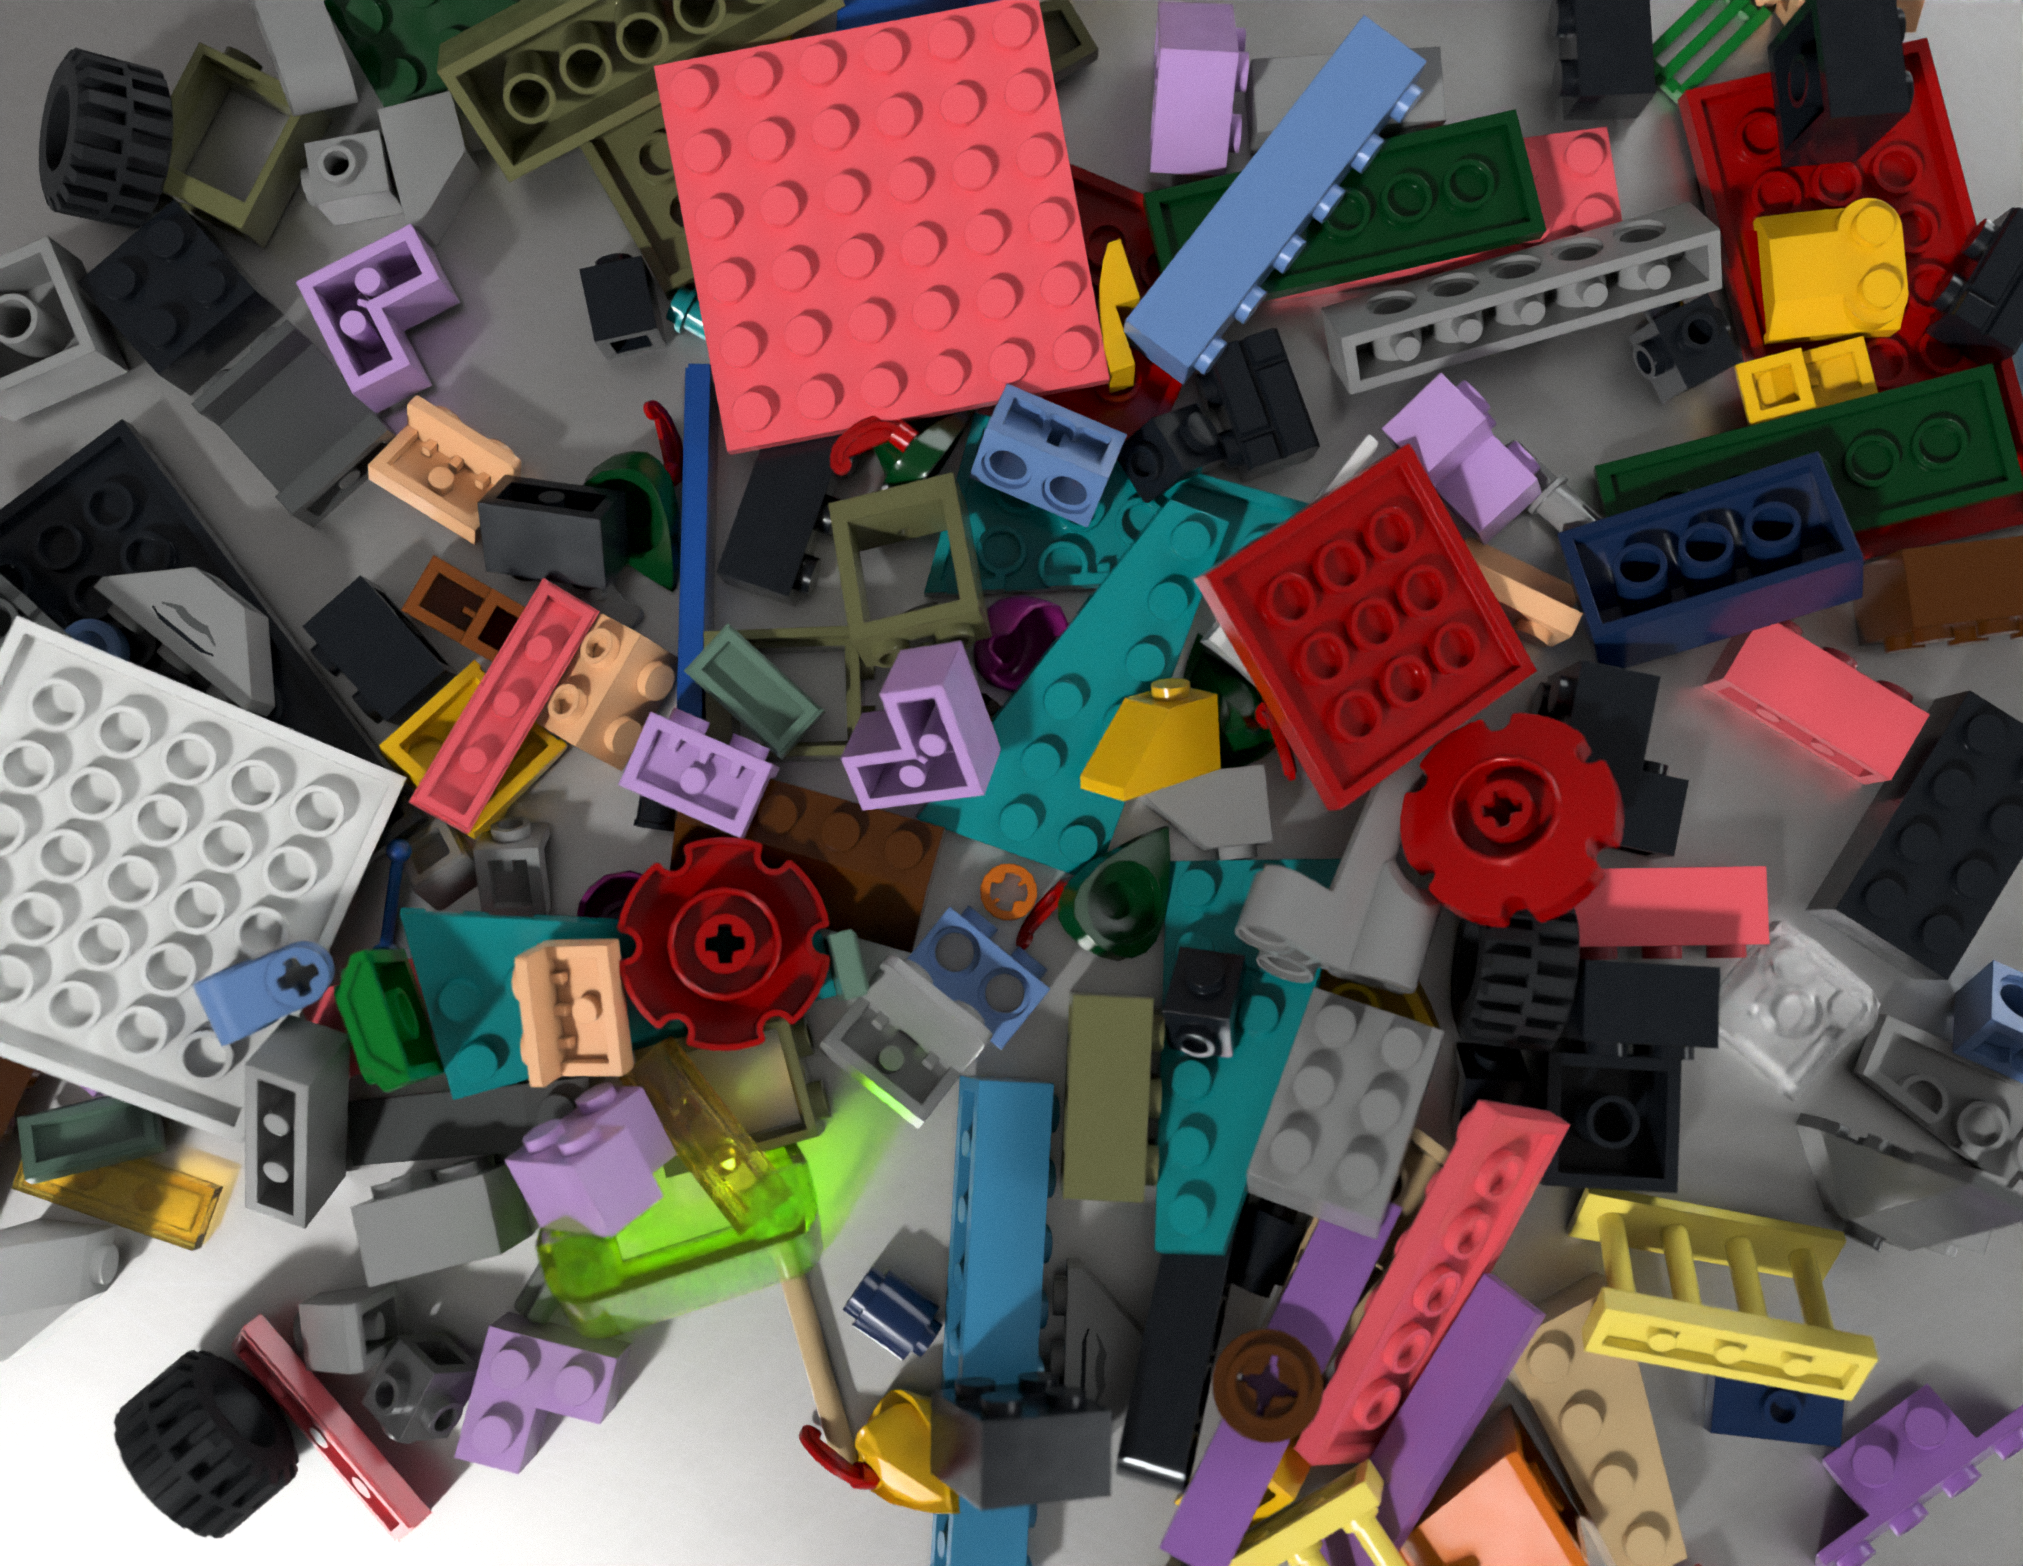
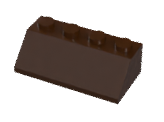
M770 779L744 838L762 844L760 854L762 863L767 868L778 869L787 860H792L803 870L816 887L826 908L829 926L824 929L835 932L852 929V932H856L857 938L905 952H913L945 841L946 829L880 809L862 811L859 803ZM678 811L675 820L670 871L679 870L684 866L686 857L683 850L684 846L688 843L707 838L739 837Z

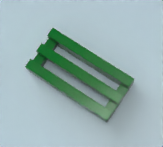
M1698 0L1653 43L1655 83L1678 105L1677 100L1685 90L1698 88L1769 19L1772 13L1764 5L1758 10L1751 3L1752 0H1722L1727 7L1663 68L1656 60L1718 1ZM1738 16L1745 23L1682 85L1673 78L1732 19Z

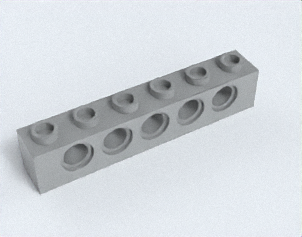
M1686 202L1322 307L1330 364L1348 393L1353 395L1722 289L1720 229L1690 202Z

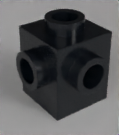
M1708 293L1686 304L1681 300L1646 311L1644 315L1649 323L1628 337L1634 347L1633 359L1637 369L1643 377L1651 381L1662 403L1742 362L1731 339L1730 323L1725 314L1714 306Z

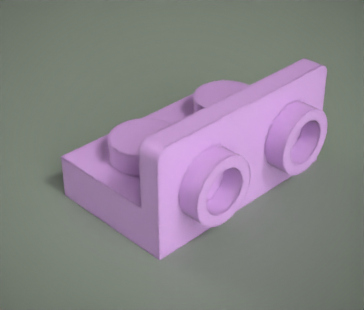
M675 707L669 719L650 712L618 785L744 839L770 778L775 779L780 767L765 761L770 749L735 733L729 745L708 737L705 734L710 725L709 722Z

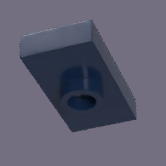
M1708 1374L1703 1428L1714 1434L1841 1448L1844 1400Z

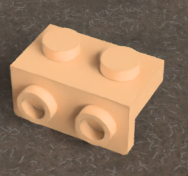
M416 395L407 404V425L368 464L369 480L475 545L482 538L477 502L504 475L521 477V460L503 442L493 438H486L462 423L459 417L448 408L434 406Z
M1468 537L1464 540L1520 640L1538 647H1554L1573 636L1583 613L1573 609L1576 598L1571 584L1486 544L1484 546L1473 537Z
M599 614L538 715L537 724L575 747L622 771L632 755L650 712L656 714L663 700L673 687L678 674V657L633 629L605 614Z
M619 939L545 940L515 957L512 989L520 1003L523 1027L520 1052L523 1062L528 1066L531 1087H546L561 1076H624L634 1068L625 987L619 972V961H621Z

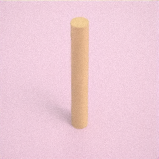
M805 1272L785 1277L780 1282L826 1443L853 1464L858 1462L857 1452Z

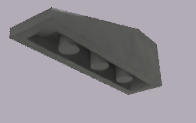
M564 1076L546 1087H531L529 1081H522L453 1100L450 1090L349 1101L348 1119L353 1166L516 1152L525 1145L523 1137L530 1130L549 1120H561L577 1108L575 1101L582 1093L596 1085L605 1083L604 1076Z

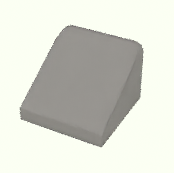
M436 818L406 840L412 847V854L404 862L403 870L413 891L435 910L445 909L478 885L473 849L461 831Z

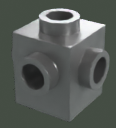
M446 1333L396 1335L361 1403L381 1423L380 1427L383 1433L398 1443L410 1444L421 1440L448 1438L452 1429L461 1419L463 1408L471 1395L478 1365Z

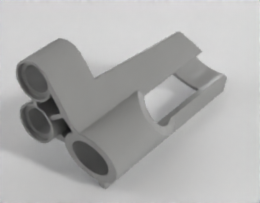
M1445 737L1372 787L1329 890L1308 877L1281 866L1264 865L1263 871L1254 875L1235 931L1241 940L1260 949L1256 961L1263 970L1287 981L1309 983L1314 980L1317 968L1327 969L1331 975L1367 987L1389 991L1397 995L1415 993L1443 905L1428 890L1435 873L1425 876L1419 875L1414 886L1405 878L1395 859L1402 841L1400 816L1404 795L1407 792H1417L1422 777L1426 776L1419 767L1421 761Z

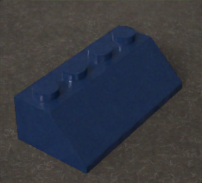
M1818 451L1557 533L1578 609L1583 613L1581 619L1596 663L1626 669L1863 598L1864 557Z

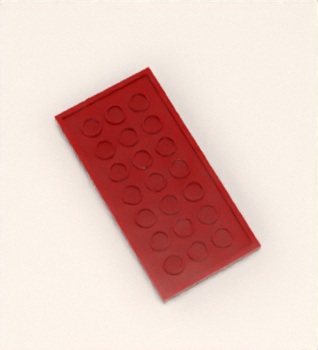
M1927 37L1902 43L1905 71L1911 73L1914 81V97L1910 112L1857 161L1782 168L1770 72L1685 90L1677 100L1707 218L1720 229L1722 277L1744 362L1800 347L1803 352L1849 340L1764 344L1763 335L1766 333L1758 237L1757 231H1754L1753 221L1757 217L1846 208L1859 199L1876 198L1891 205L1901 219L1909 293L1901 329L1890 337L1864 338L1878 393L1980 367V365L1961 355L1959 349L1950 348L1926 334L1927 330L1925 329L1936 312V309L1929 306L1933 293L1951 272L1954 271L1959 274L1968 259L1966 255L1960 252L1970 233L1977 226ZM2010 357L1994 366V371L2023 477V397L2013 359ZM2023 492L1854 534L1863 554L1864 562L1883 558L1901 549L1942 545L2023 527Z

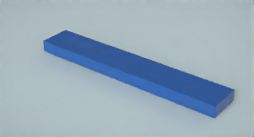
M688 364V368H685L677 709L706 721L705 690L684 670L703 651L704 631H714L719 406L711 364Z

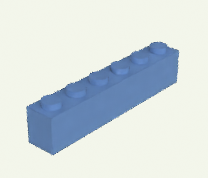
M1363 15L1127 317L1124 332L1128 344L1182 385L1186 383L1196 369L1203 375L1207 374L1228 345L1221 336L1235 319L1244 325L1252 317L1267 295V292L1260 287L1274 268L1282 274L1290 268L1307 243V241L1300 237L1313 218L1321 224L1328 219L1346 193L1339 186L1352 168L1360 174L1366 170L1385 142L1384 139L1378 136L1391 118L1401 124L1417 104L1424 90L1416 84L1427 61L1367 16Z

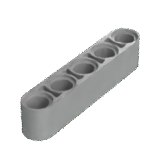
M248 0L293 117L358 102L346 57L323 0Z

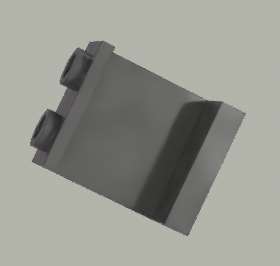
M285 320L279 327H272L262 332L253 341L250 352L231 369H224L213 375L206 382L203 394L191 404L201 415L217 424L277 489L279 493L275 497L287 511L313 528L369 479L368 464L397 435L378 413H375L352 394L340 371L289 320Z

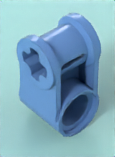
M303 940L291 943L257 959H247L195 982L192 986L220 1045L224 1046L254 1034L280 1020L279 1018L311 1005L320 999L334 979L335 965L333 957L326 948L316 942ZM296 957L302 966L314 963L317 967L318 972L310 980V989H305L300 981L289 984L285 979L284 974L293 966L291 958Z

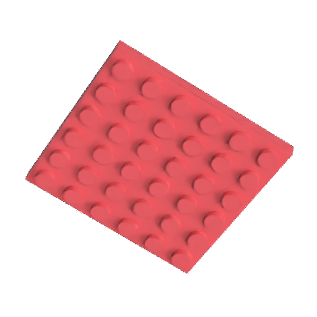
M1000 0L654 66L727 452L730 455L843 434L855 423L871 416H876L882 421L902 419L908 422L997 405L1007 383L1038 397L1109 384L1108 366L1039 0Z

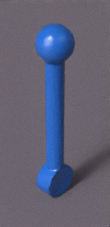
M402 838L392 840L386 847V855L391 863L380 944L375 945L371 950L398 949L393 944L403 866L404 862L412 854L411 845Z

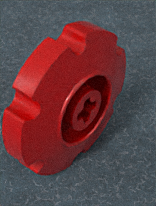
M1514 713L1511 715L1510 722L1505 728L1499 731H1491L1482 719L1473 721L1446 736L1421 761L1419 767L1428 777L1427 783L1420 791L1407 792L1404 795L1400 833L1405 856L1408 863L1420 876L1435 873L1434 879L1428 887L1430 893L1444 907L1469 921L1481 925L1505 928L1509 926L1512 915L1521 909H1529L1537 921L1541 923L1554 919L1580 904L1605 878V873L1595 859L1602 849L1607 847L1616 848L1621 844L1624 827V808L1618 784L1605 761L1585 763L1592 752L1589 744L1581 733L1563 722L1537 714Z
M733 837L707 838L694 841L684 846L683 851L686 862L682 868L676 871H669L660 863H654L645 871L630 891L619 918L618 931L627 933L634 938L636 951L630 958L619 961L620 976L630 999L639 1012L654 1027L660 1029L666 1022L674 1019L681 1020L688 1027L687 1045L711 1051H733L754 1047L765 1042L766 1038L763 1027L769 1018L780 1016L789 1024H795L811 1007L818 996L826 978L830 957L826 954H820L814 949L812 938L816 931L829 926L828 914L816 887L803 870L792 860H787L778 869H770L761 861L762 844ZM721 924L730 925L731 935L742 937L743 941L742 950L732 951L730 962L719 963L717 952L706 951L705 948L706 937L716 936L718 925Z

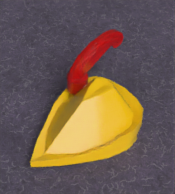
M891 1390L870 1415L867 1424L857 1432L855 1449L858 1452V1462L853 1464L820 1439L821 1432L819 1429L811 1425H804L799 1433V1440L815 1461L831 1474L848 1482L853 1489L870 1490L890 1504L936 1514H960L959 1494L930 1473L931 1398L929 1396H922L909 1390Z

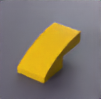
M1121 239L1109 242L1107 245L1099 285L1098 318L1110 377L1109 384H1107L1109 394L1134 386L1135 362L1123 326L1127 317L1140 302V296Z
M1864 336L1803 352L1800 347L1734 366L1748 426L1878 393Z

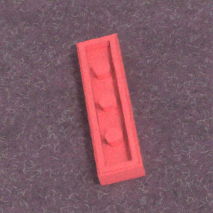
M543 578L410 798V804L457 830L469 834L600 612L599 610L547 579Z
M262 1313L241 1328L231 1344V1350L395 1541L402 1540L432 1513L431 1510L311 1371L306 1370L304 1362Z

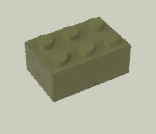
M1069 991L1060 1186L1063 1199L1144 1203L1145 1186H1157L1159 1149L1158 1145H1154V1139H1147L1148 1118L1160 1119L1162 1080L1157 1078V1074H1150L1151 1051L1163 1052L1165 1023L1163 1012H1160V1009H1153L1154 999L1147 995Z

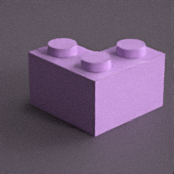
M1158 1L1153 59L1154 95L1149 143L1150 173L1222 176L1226 175L1228 153H1239L1242 114H1232L1234 92H1246L1249 52H1245L1246 29L1237 28L1235 25L1233 4Z
M412 224L296 281L352 394L371 410L378 413L432 385L405 331L460 302L433 249Z
M1440 373L1395 415L1382 430L1393 449L1410 443L1443 504L1485 546L1542 493L1539 481L1534 476L1541 467L1518 442L1513 441L1506 448L1493 435L1491 429L1497 424L1487 412L1491 407L1472 385L1463 380L1455 387Z
M962 641L900 650L880 692V697L886 710L861 714L841 756L842 763L862 811L983 796L999 757L1001 747Z
M605 1082L582 1093L575 1101L577 1108L561 1120H549L530 1130L523 1137L525 1145L505 1159L510 1172L542 1229L613 1237L664 1197L653 1173L677 1155L643 1087L613 1086L611 1082Z
M507 1312L488 1327L454 1458L519 1474L537 1455L548 1411L601 1424L616 1407L632 1343L551 1322L544 1324L534 1323L520 1314Z

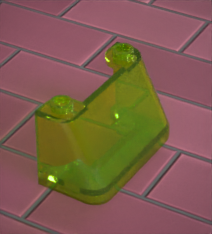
M797 1143L764 1151L765 1165L761 1176L752 1186L741 1189L749 1220L627 1259H623L616 1234L613 1237H604L588 1233L542 1229L540 1227L535 1248L544 1280L572 1327L584 1337L595 1340L608 1339L800 1277L811 1271L820 1260L823 1251V1236L818 1198L808 1162Z

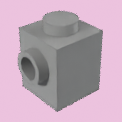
M380 130L304 143L308 167L301 168L300 177L305 197L311 206H317L335 226L403 213L384 135Z

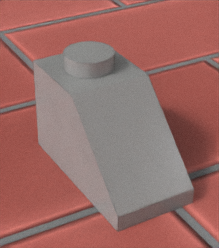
M450 91L377 110L406 226L412 224L431 248L439 245L482 174L476 150L484 149L485 145Z
M1264 764L1219 769L1137 797V799L1202 851L1218 849L1219 860L1221 861L1258 857L1257 845L1273 842Z
M396 1281L369 1288L367 1285L318 1293L298 1304L299 1313L296 1314L293 1323L295 1346L300 1353H304L306 1370L342 1374L365 1372L385 1359L396 1335H403Z

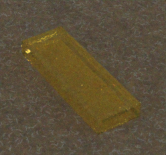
M672 1035L658 1043L634 1064L632 1070L618 1078L624 1086L643 1087L678 1157L739 1236L794 1193Z
M138 1158L33 1185L24 1180L21 1160L11 1188L194 1251L202 1247L223 1186Z

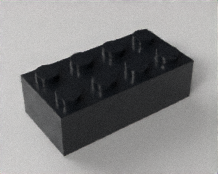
M1970 690L1934 700L1927 712L1930 714L1892 780L1884 781L1806 908V911L1913 979L1948 980L2023 858V723Z

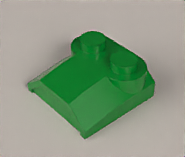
M405 949L362 950L352 954L347 967L341 971V983L335 985L334 995L352 1041L360 1072L365 1081L370 1085L377 1083L384 1092L390 1093L445 1073L433 1028Z

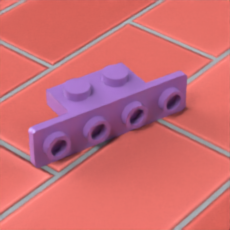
M1926 1384L1842 1444L1841 1448L1838 1447L1824 1457L1822 1465L1866 1518L1816 1554L1815 1565H1863L1876 1553V1550L1870 1544L1873 1540L1890 1528L1897 1537L1913 1529L1929 1515L1923 1504L1941 1491H1944L1950 1499H1953L1967 1490L1982 1476L1976 1466L1995 1452L2005 1461L2022 1450L2023 1405L1975 1438L1934 1390Z

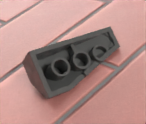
M1801 1113L1795 1124L1824 1211L1846 1222L1843 1229L1845 1236L1873 1250L1880 1252L1884 1243H1888L1912 1251L2023 1222V1195L1977 1171L1917 1150L1915 1153H1912L1869 1133L1866 1138L1859 1137L1858 1140H1855L1848 1136L1851 1129L1826 1118Z

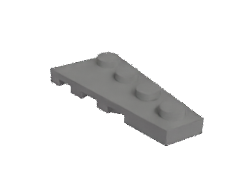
M1876 1014L1853 1073L1976 1168L2008 1179L2006 1187L2023 1195V1083L1953 1053V1043L1890 1015Z

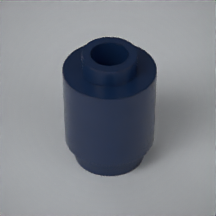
M873 1266L863 1277L842 1309L854 1318L852 1325L901 1361L911 1351L921 1358L943 1326L942 1323L934 1318L940 1307L938 1304L889 1270L886 1274H883Z

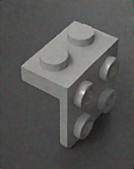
M889 954L868 982L870 991H867L868 995L860 996L855 1000L821 1042L818 1050L919 1129L960 1075L992 1039V1033L984 1026V1019L977 1010L963 1001H953L933 985L931 976L923 967L908 959L901 960L897 956Z

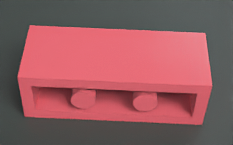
M1791 620L1731 637L1702 685L1704 688L1864 785L1892 780L1930 715L1911 703L1913 696L1908 691L1888 681L1878 680L1876 682L1857 671L1858 663L1840 650L1831 647L1819 648L1801 637L1803 630Z
M1766 866L1602 869L1605 873V878L1586 899L1574 907L1579 926V960L1618 959V947L1642 946V959L1682 958V946L1706 945V958H1746V945L1770 944Z

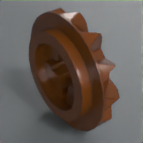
M1253 1329L1229 1342L1220 1354L1214 1367L1212 1391L1220 1415L1235 1432L1252 1441L1278 1443L1296 1437L1312 1423L1322 1402L1323 1380L1315 1357L1300 1340L1282 1330ZM1272 1355L1278 1357L1276 1362L1278 1380L1287 1384L1288 1389L1297 1391V1395L1294 1396L1287 1393L1284 1396L1273 1395L1269 1405L1265 1404L1263 1415L1257 1414L1259 1402L1256 1401L1257 1389L1247 1385V1381L1237 1377L1239 1373L1249 1376L1250 1373L1261 1375L1265 1366L1270 1364Z

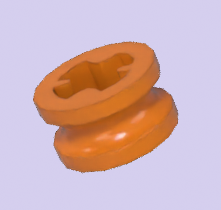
M1001 864L992 868L984 876L980 886L981 900L985 909L993 917L1004 921L1017 920L1024 917L1033 908L1037 898V885L1033 876L1024 867L1016 864ZM1006 874L1019 876L1022 880L1018 883V887L1023 885L1027 887L1026 901H1015L1012 911L999 909L996 904L1000 899L992 900L990 897L992 883L1002 884Z

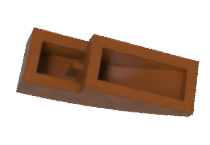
M433 555L401 611L493 662L525 607Z

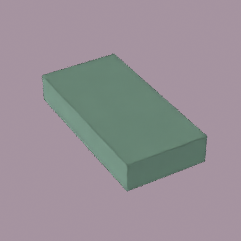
M729 623L684 670L685 673L781 760L787 756L826 713Z
M852 929L825 937L823 941L826 953L830 957L829 965L837 993V1001L868 995L867 991H870L856 932H852Z
M111 1096L99 1097L17 1117L24 1180L31 1185L167 1151L162 1115Z

